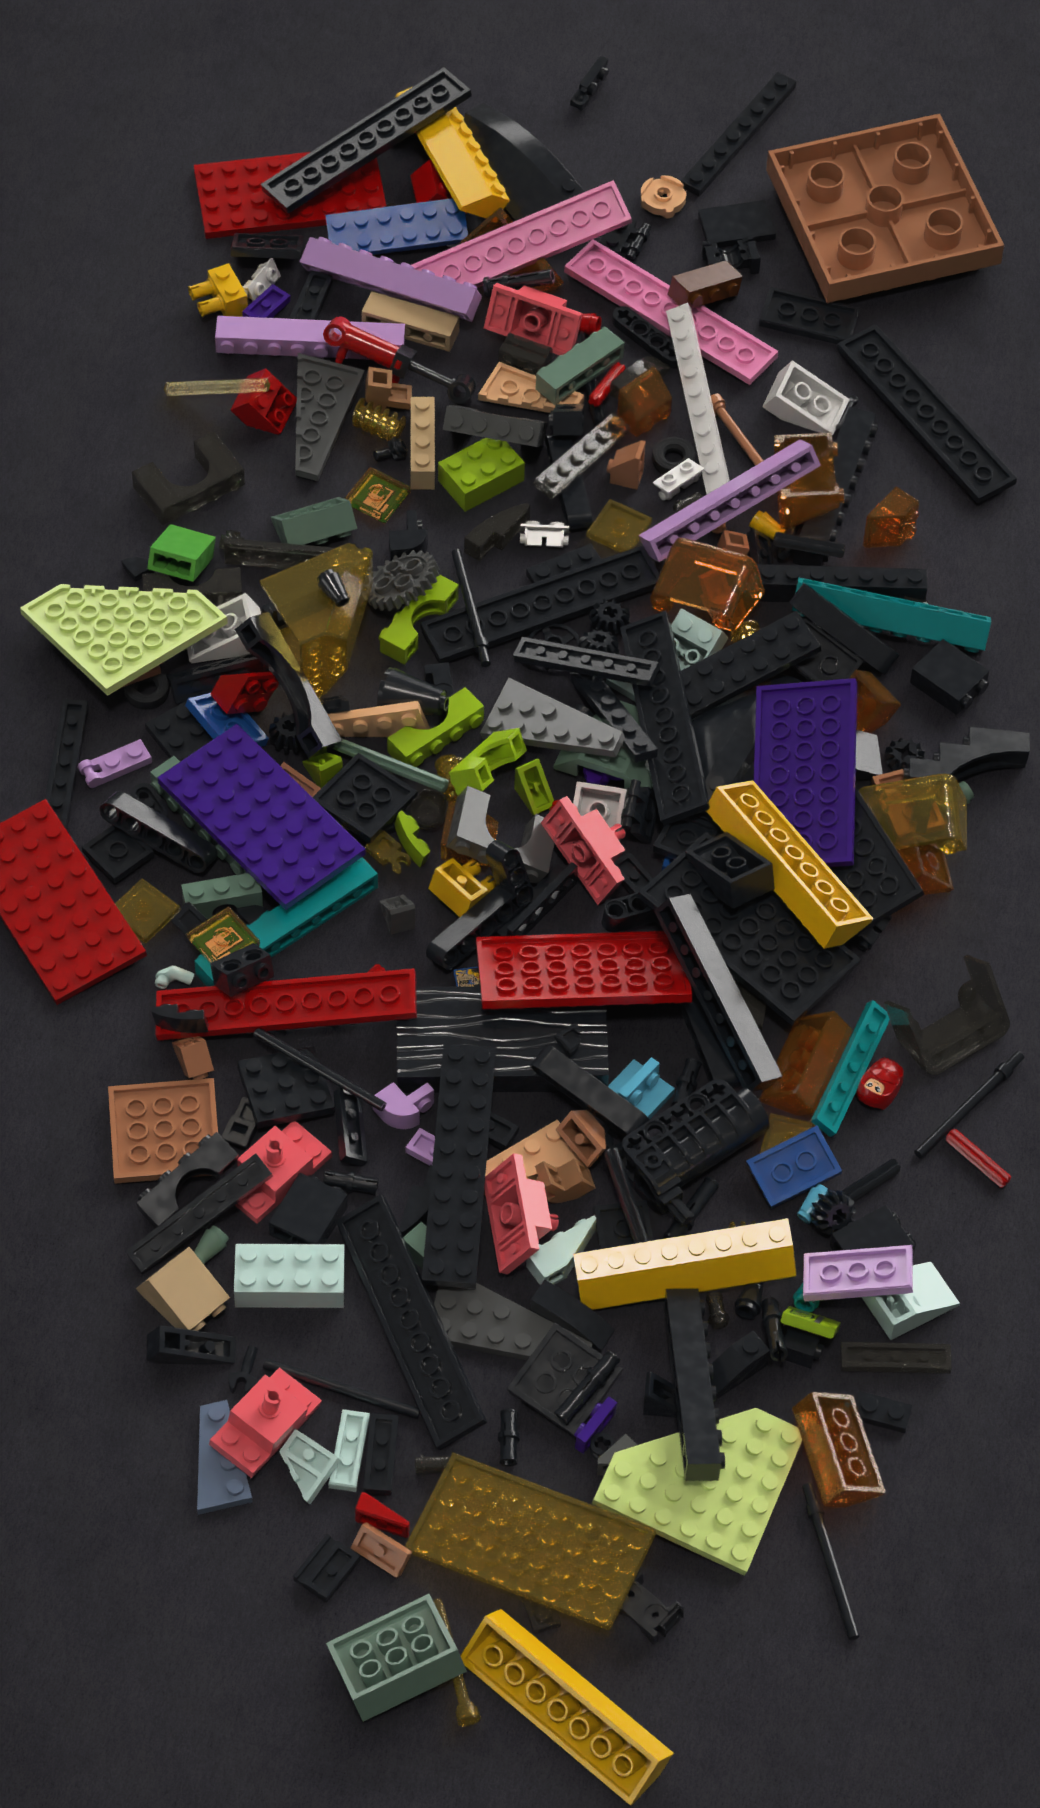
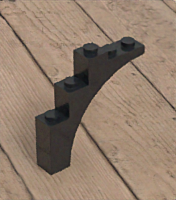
M970 727L968 736H963L962 744L940 742L938 752H933L932 760L910 758L908 768H903L902 783H906V793L912 794V803H916V807H913L912 822H916V832L926 833L933 805L944 791L959 780L990 769L1025 768L1030 752L1029 733Z

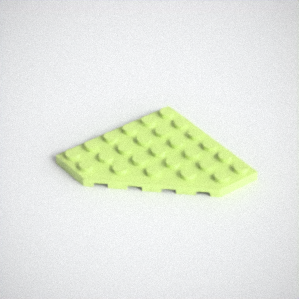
M60 584L20 607L21 615L107 696L228 624L227 616L198 590H187V593H175L173 589L153 588V592L139 591L138 587H119L118 590H105L104 586L85 585L84 589L71 588L68 584Z
M758 1408L719 1419V1424H716L717 1430L722 1431V1446L719 1447V1450L725 1454V1469H720L719 1481H685L679 1432L614 1453L592 1501L593 1505L745 1576L806 1431Z

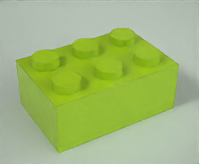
M484 438L438 462V481L464 512L524 481L525 462L507 441Z

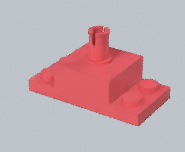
M496 283L493 285L484 329L560 356L570 351L575 345L583 313L566 308L568 300L525 285L521 289L515 290Z
M566 796L556 803L542 820L541 824L569 864L573 862L578 866V878L596 904L599 905L605 902L625 879L620 869L614 863L625 851L619 840L625 838L626 833L624 829L617 832L622 827L618 823L609 827L597 809L581 817L577 807Z
M296 1121L291 1122L282 1131L274 1126L237 1159V1166H239L256 1153L273 1177L235 1206L258 1224L282 1202L299 1173L307 1176L313 1175L332 1158V1151Z
M515 1153L485 1176L484 1186L499 1273L509 1274L539 1250L538 1240L549 1231H555L559 1224V1220H555L558 1216L556 1214H549L544 1182L527 1179L523 1157Z
M278 1368L270 1378L264 1375L230 1410L228 1421L210 1439L209 1445L252 1478L286 1443L295 1429L298 1430L320 1407L322 1400L281 1368Z

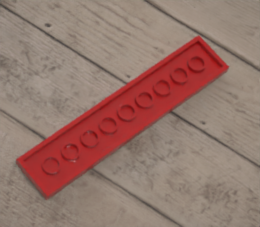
M415 968L264 981L232 997L216 986L156 991V1007L163 1004H177L180 1013L192 1009L204 1010L208 1021V1032L182 1033L156 1026L157 1040H169L196 1036L255 1032L257 1028L273 1031L417 1018Z

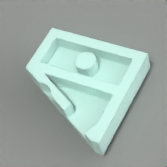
M297 1429L292 1432L279 1451L284 1462L289 1467L303 1499L309 1504L313 1502L341 1461L336 1455Z

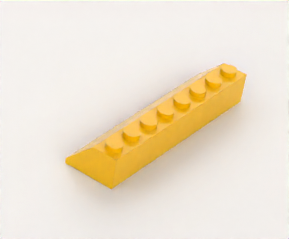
M409 89L397 93L395 97H398L399 95L403 94ZM454 107L417 131L416 134L459 210L496 221L510 199L505 192V188L497 179V174L490 167L488 159L483 155L480 145L472 136V131L465 124L464 117Z
M753 780L716 787L708 802L710 809L706 812L724 833L728 832L773 864L775 887L773 891L778 894L824 949L843 945L872 922L873 917Z
M788 1219L573 1254L580 1302L591 1310L664 1299L666 1289L698 1288L700 1293L796 1277L793 1242Z
M502 1609L484 1617L461 1654V1659L469 1670L630 1806L660 1776L674 1754Z

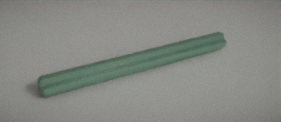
M341 738L343 741L332 748L351 757L360 753L384 770L440 792H446L448 789L449 780L343 738Z

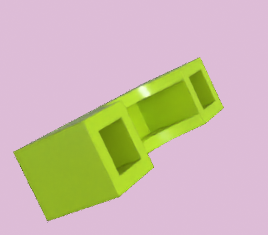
M442 575L436 577L437 582L431 584L432 589L424 591L426 593L425 596L419 595L417 597L418 601L411 600L409 606H405L402 611H398L395 614L389 627H385L379 635L380 652L405 665L418 649V633L413 627L419 619L428 615L448 613L458 600L459 584Z
M464 687L449 697V706L446 710L447 717L440 725L431 729L403 727L387 738V752L394 759L417 767L430 755L439 753L444 746L460 739L465 732L472 728H477L484 721V705Z
M519 728L493 732L449 772L451 784L454 786L457 795H460L467 786L483 791L494 781L491 774L492 770L516 761L527 751Z

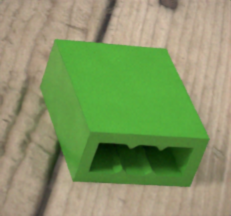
M170 524L150 547L147 569L194 582L213 559L216 537Z

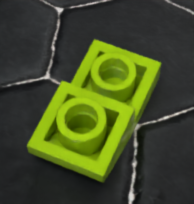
M401 810L394 824L397 835L408 855L421 867L427 862L431 851L424 840L416 837L420 828L416 820Z

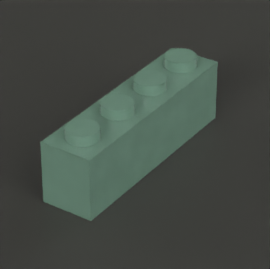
M606 327L593 332L589 338L574 345L570 351L558 356L548 366L539 369L536 373L535 389L556 405L623 359L625 342Z

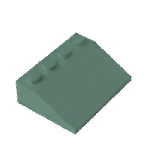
M430 1594L326 1643L363 1722L467 1672L459 1651Z

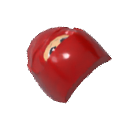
M885 1057L879 1059L862 1076L855 1093L861 1102L870 1107L886 1109L893 1102L902 1086L904 1078L903 1068L892 1059Z

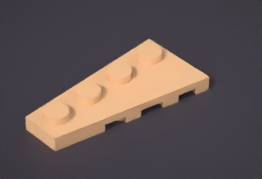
M498 362L478 394V400L548 413L553 411L556 406L535 389V375ZM575 391L557 404H582L584 394Z
M418 701L328 713L340 737H389L405 726L416 729H430Z
M557 1119L487 1160L485 1176L513 1153L522 1155L526 1178L535 1180L538 1176L535 1166L543 1161L555 1168H559L574 1158L580 1162L582 1161L556 1131V1128L560 1125Z

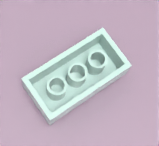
M236 1244L235 1307L344 1308V1244Z

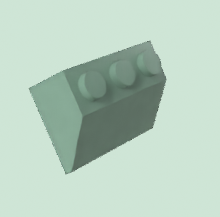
M340 497L271 517L283 547L292 549V551L302 550L306 548L305 544L314 542L315 545L328 542V537L337 535V538L351 535V530L357 529L350 500Z

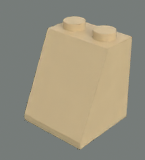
M190 1247L175 1256L136 1288L175 1328L198 1331L206 1324L203 1319L209 1314L215 1317L226 1308L223 1303L230 1298Z

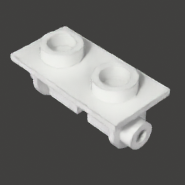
M270 258L268 262L261 263L251 276L252 280H248L242 286L247 294V298L252 299V301L272 284H275L281 276L273 258Z
M688 458L659 477L653 484L661 489L659 496L662 500H670L680 492V486L685 489L692 483L697 482L704 468Z
M526 521V524H521L520 532H525V534H520V543L525 544V546L541 547L542 538H547L546 547L563 548V545L568 546L569 536H564V534H569V526H564L562 522L540 525L538 521Z

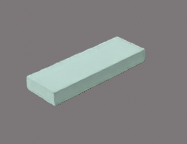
M342 1409L334 1455L340 1458L341 1461L330 1475L329 1488L356 1492L370 1413Z

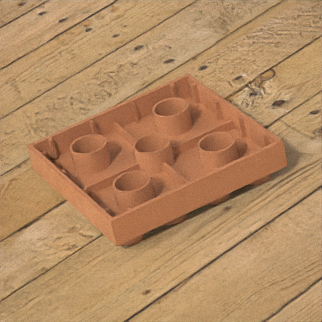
M940 114L768 151L767 173L827 303L1001 264L1004 243Z

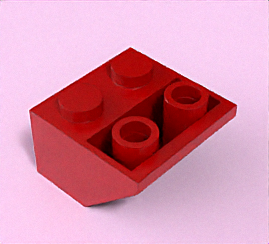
M430 159L410 175L417 203L452 198Z
M265 368L246 378L231 411L245 425L278 435L281 434L297 402V398Z
M271 672L221 675L210 695L226 714L260 712L267 706L268 700L278 688L279 682Z

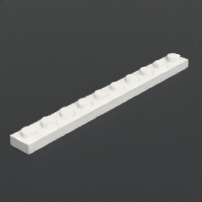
M686 303L667 310L666 313L700 466L704 468L702 476L706 494H709L730 480L691 307Z

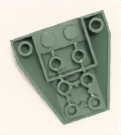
M620 701L640 726L637 706ZM597 714L593 716V718L601 721ZM622 746L616 757L561 750L553 766L555 770L574 776L578 775L581 766L623 779L624 789L630 788L631 780L633 779L641 781L640 787L653 788L648 760L634 763Z

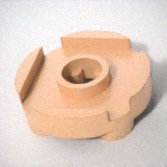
M667 175L661 176L660 179L653 180V177L648 179L641 187V207L653 214L662 215L664 218L673 217L685 205L686 191L683 189L684 185L678 179ZM667 194V197H660L659 195Z

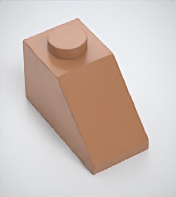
M641 440L616 451L614 459H610L607 466V473H610L611 484L638 489L644 472L646 441Z
M196 1036L172 1042L185 1076L188 1078L192 1077L193 1080H199L208 1077V1072L214 1071L206 1040Z
M587 1110L570 1111L556 1128V1131L586 1167H591L606 1149L604 1128Z

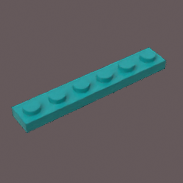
M874 1000L866 1003L811 1119V1122L817 1125L829 1137L837 1133L857 1091L858 1084L865 1074L892 1016Z

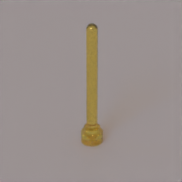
M436 1598L433 1602L452 1637L443 1601ZM461 1674L452 1678L459 1703L456 1717L460 1726H470L479 1722L481 1717L478 1707L469 1699L464 1677Z

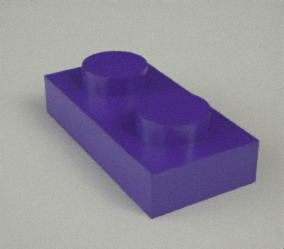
M272 284L242 311V317L273 318L291 302L290 295Z
M608 1396L603 1404L597 1403L590 1414L592 1418L587 1424L583 1422L574 1434L576 1437L575 1449L582 1454L590 1447L591 1438L595 1434L601 1433L616 1414L617 1402Z

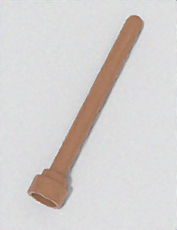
M718 393L711 395L715 415L719 416L755 466L763 462L764 460L725 410V401Z

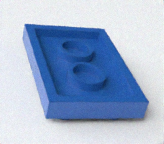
M210 693L188 698L185 706L213 739L238 724L260 747L266 746L269 738L248 713L226 714Z
M817 1125L746 1160L747 1166L771 1209L810 1190L812 1187H816L818 1184H822L842 1174V1169Z

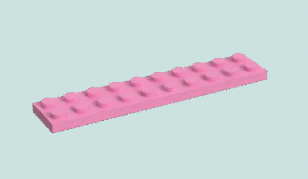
M614 180L414 263L412 266L419 271H422V269L430 270L435 273V276L441 278L443 275L452 277L457 283L464 284V282H469L476 287H480L483 285L484 277L496 278L502 277L505 273L511 274L632 223V218Z
M594 239L564 266L566 274L620 307L624 306L632 309L655 328L672 338L666 311L679 305L668 296L670 285ZM703 305L691 309L701 355L745 383L751 385L778 357L776 349Z

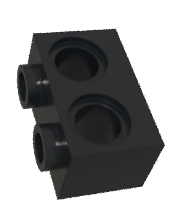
M254 943L210 963L214 986L230 997L274 977L271 955Z

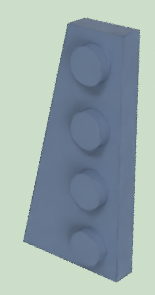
M227 1400L200 1406L198 1515L252 1502L246 1473L209 1445L210 1439L228 1421L230 1409Z

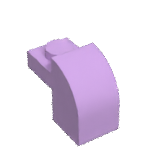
M393 1082L375 1094L376 1097L387 1103L385 1109L381 1112L373 1107V1110L391 1127L397 1129L413 1128L420 1124V1112H426L433 1105L434 1089L426 1083L406 1096Z

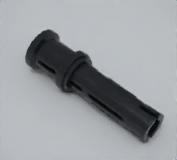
M553 269L513 276L505 273L502 277H484L483 289L486 297L491 298L493 285L496 283L517 290L521 289L524 285L535 287L554 284L555 275Z

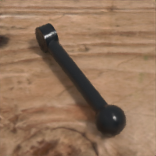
M851 395L849 397V405L840 423L835 427L837 432L840 431L848 408L857 404V396Z

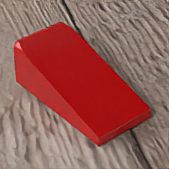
M364 1492L361 1493L355 1508L356 1522L362 1524L367 1522L377 1529L404 1538L409 1537V1521Z

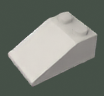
M791 361L779 371L762 407L783 421L832 436L850 399L794 361Z
M246 593L217 606L227 616L228 624L187 648L191 663L249 654L235 629L249 617L261 614L259 606Z
M577 781L573 804L577 807L581 817L597 809L609 827L617 823L622 825L623 819L621 814L622 809L626 807L627 798L625 797L627 789Z

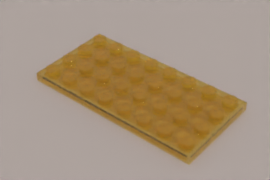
M453 1452L405 1547L411 1550L413 1555L610 1631L656 1536V1529Z

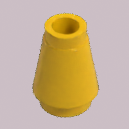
M759 510L749 524V527L758 530L774 540L776 532L786 533V530L766 511L763 513Z

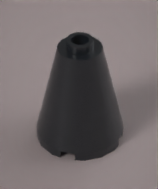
M389 667L384 674H388L386 681L381 680L377 706L418 701L425 716L441 715L443 711L448 709L449 697L446 696L444 690L397 668Z

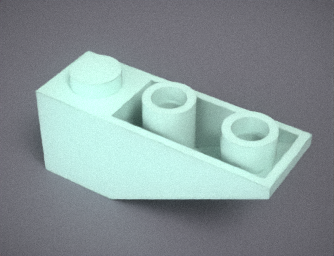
M595 1215L587 1220H579L573 1228L566 1232H558L550 1241L543 1245L539 1244V1250L526 1260V1267L539 1285L542 1284L544 1279L555 1285L567 1278L574 1267L573 1254L583 1252L596 1231Z

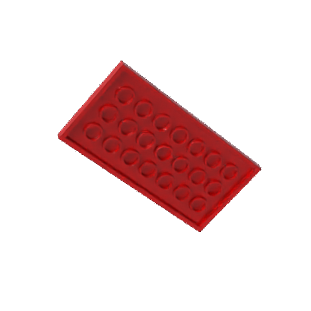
M310 152L194 165V174L205 238L234 236V233H263L327 225L326 215L387 207L377 157L289 214L262 191L261 184Z
M46 799L0 823V918L56 1005L147 956L145 948Z
M664 931L476 937L482 1009L656 1003L679 1004L692 1002L691 984Z

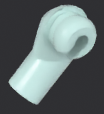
M172 965L158 971L155 976V985L158 988L165 989L174 980L190 985L194 973Z

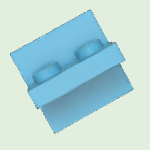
M652 1057L644 1065L633 1059L608 1085L610 1089L642 1111L649 1119L672 1097L675 1091L674 1087L660 1078V1063Z

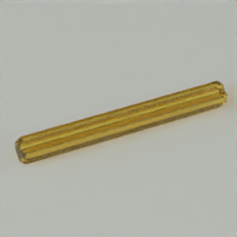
M267 378L167 382L164 391L167 396L264 393L269 391L270 383Z

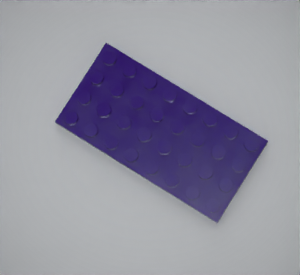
M856 678L757 686L754 782L828 867L854 865L857 729Z
M238 724L157 777L158 784L285 910L366 855L365 848Z

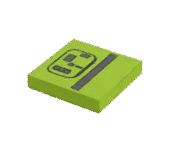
M791 1306L783 1312L780 1321L783 1324L830 1339L838 1333L841 1325L839 1321Z

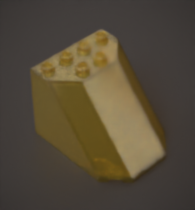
M351 543L344 544L260 580L264 591L288 626L281 629L280 632L318 698L325 695L348 669L373 585L372 550L366 547L359 549L355 544ZM328 569H334L335 572L340 574L350 598L349 602L342 607H337L318 588L317 577Z

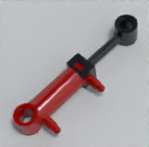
M340 316L332 319L323 331L326 343L335 347L339 346L335 360L338 364H342L348 350L392 370V383H398L400 378L404 379L409 371H413L447 387L448 397L456 404L467 402L476 389V383L471 376L460 374L456 378L450 379L414 362L417 354L416 350L403 344L401 347H398L351 325L350 321L345 317ZM334 328H338L342 335L336 334ZM457 386L464 387L466 392H461Z

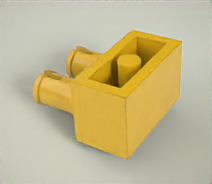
M229 263L207 270V281L188 286L189 295L193 301L210 294L213 296L209 300L197 303L201 317L220 310L223 316L241 317L242 311L248 306L247 294Z
M452 858L435 868L428 888L459 917L497 886L495 879L489 882L493 879L491 875L480 882L473 877L481 872L479 863L474 864L475 860L473 859L461 866Z

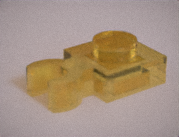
M385 831L371 844H366V851L383 866L390 862L393 871L398 874L401 873L399 862H404L408 866L411 865L410 856L407 853L401 852L402 845Z

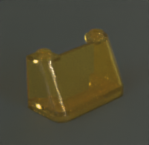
M936 774L870 785L859 789V793L896 850L934 843L948 854L967 850V799L954 776L950 774Z

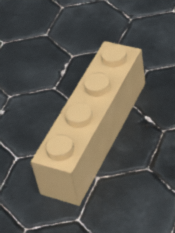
M371 291L362 310V322L405 324L406 340L450 352L459 333V316L393 298L385 294Z
M411 397V490H435V397Z

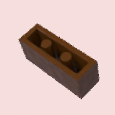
M725 260L672 276L668 296L679 306L688 303L691 309L738 295L743 276Z

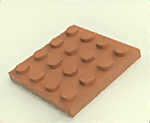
M214 1078L108 1086L114 1184L158 1180L167 1170L172 1172L179 1166L178 1161L188 1152L192 1154L199 1148L198 1143L206 1135L212 1136L218 1132ZM199 1174V1175H195V1176H192V1177L211 1176V1175Z

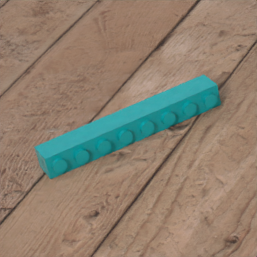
M798 578L795 593L805 583L860 625L869 626L868 629L871 631H893L892 634L898 637H907V635L917 636L916 639L922 642H931V640L941 641L944 639L954 647L955 645L965 646L964 649L970 652L985 651L991 626V617ZM797 610V612L799 613L800 616H802V617L805 616V615H803L801 612H799V611Z
M362 857L289 909L285 910L279 905L271 911L264 912L259 919L250 925H244L243 928L258 943L260 948L273 957L377 889L378 873ZM201 953L195 960L196 975L206 986H214L210 962Z

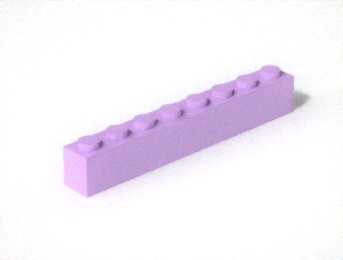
M319 237L318 239L309 238L300 263L307 271L313 270L333 275V279L393 298L457 315L461 319L472 322L482 298L474 284L464 282V284L457 283L455 279L443 275L441 278L435 276V273L430 270L422 269V271L414 269L412 265L404 262L399 265L393 263L392 259L385 256L380 258L374 257L373 254L366 250L354 251L350 246L339 243L338 246L332 244L330 240L324 237Z
M217 316L215 334L216 353L298 357V353L312 357L336 358L339 346H331L324 340L323 331L331 322L328 320ZM350 321L351 325L398 347H401L402 344L405 345V324ZM334 328L336 334L342 335L338 328ZM348 350L345 359L352 358L370 360L350 350Z
M802 440L796 441L641 533L639 538L649 557L658 562L664 560L820 467L821 464L813 446Z

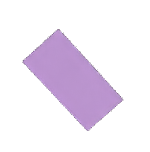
M912 1245L804 1254V1301L913 1293Z

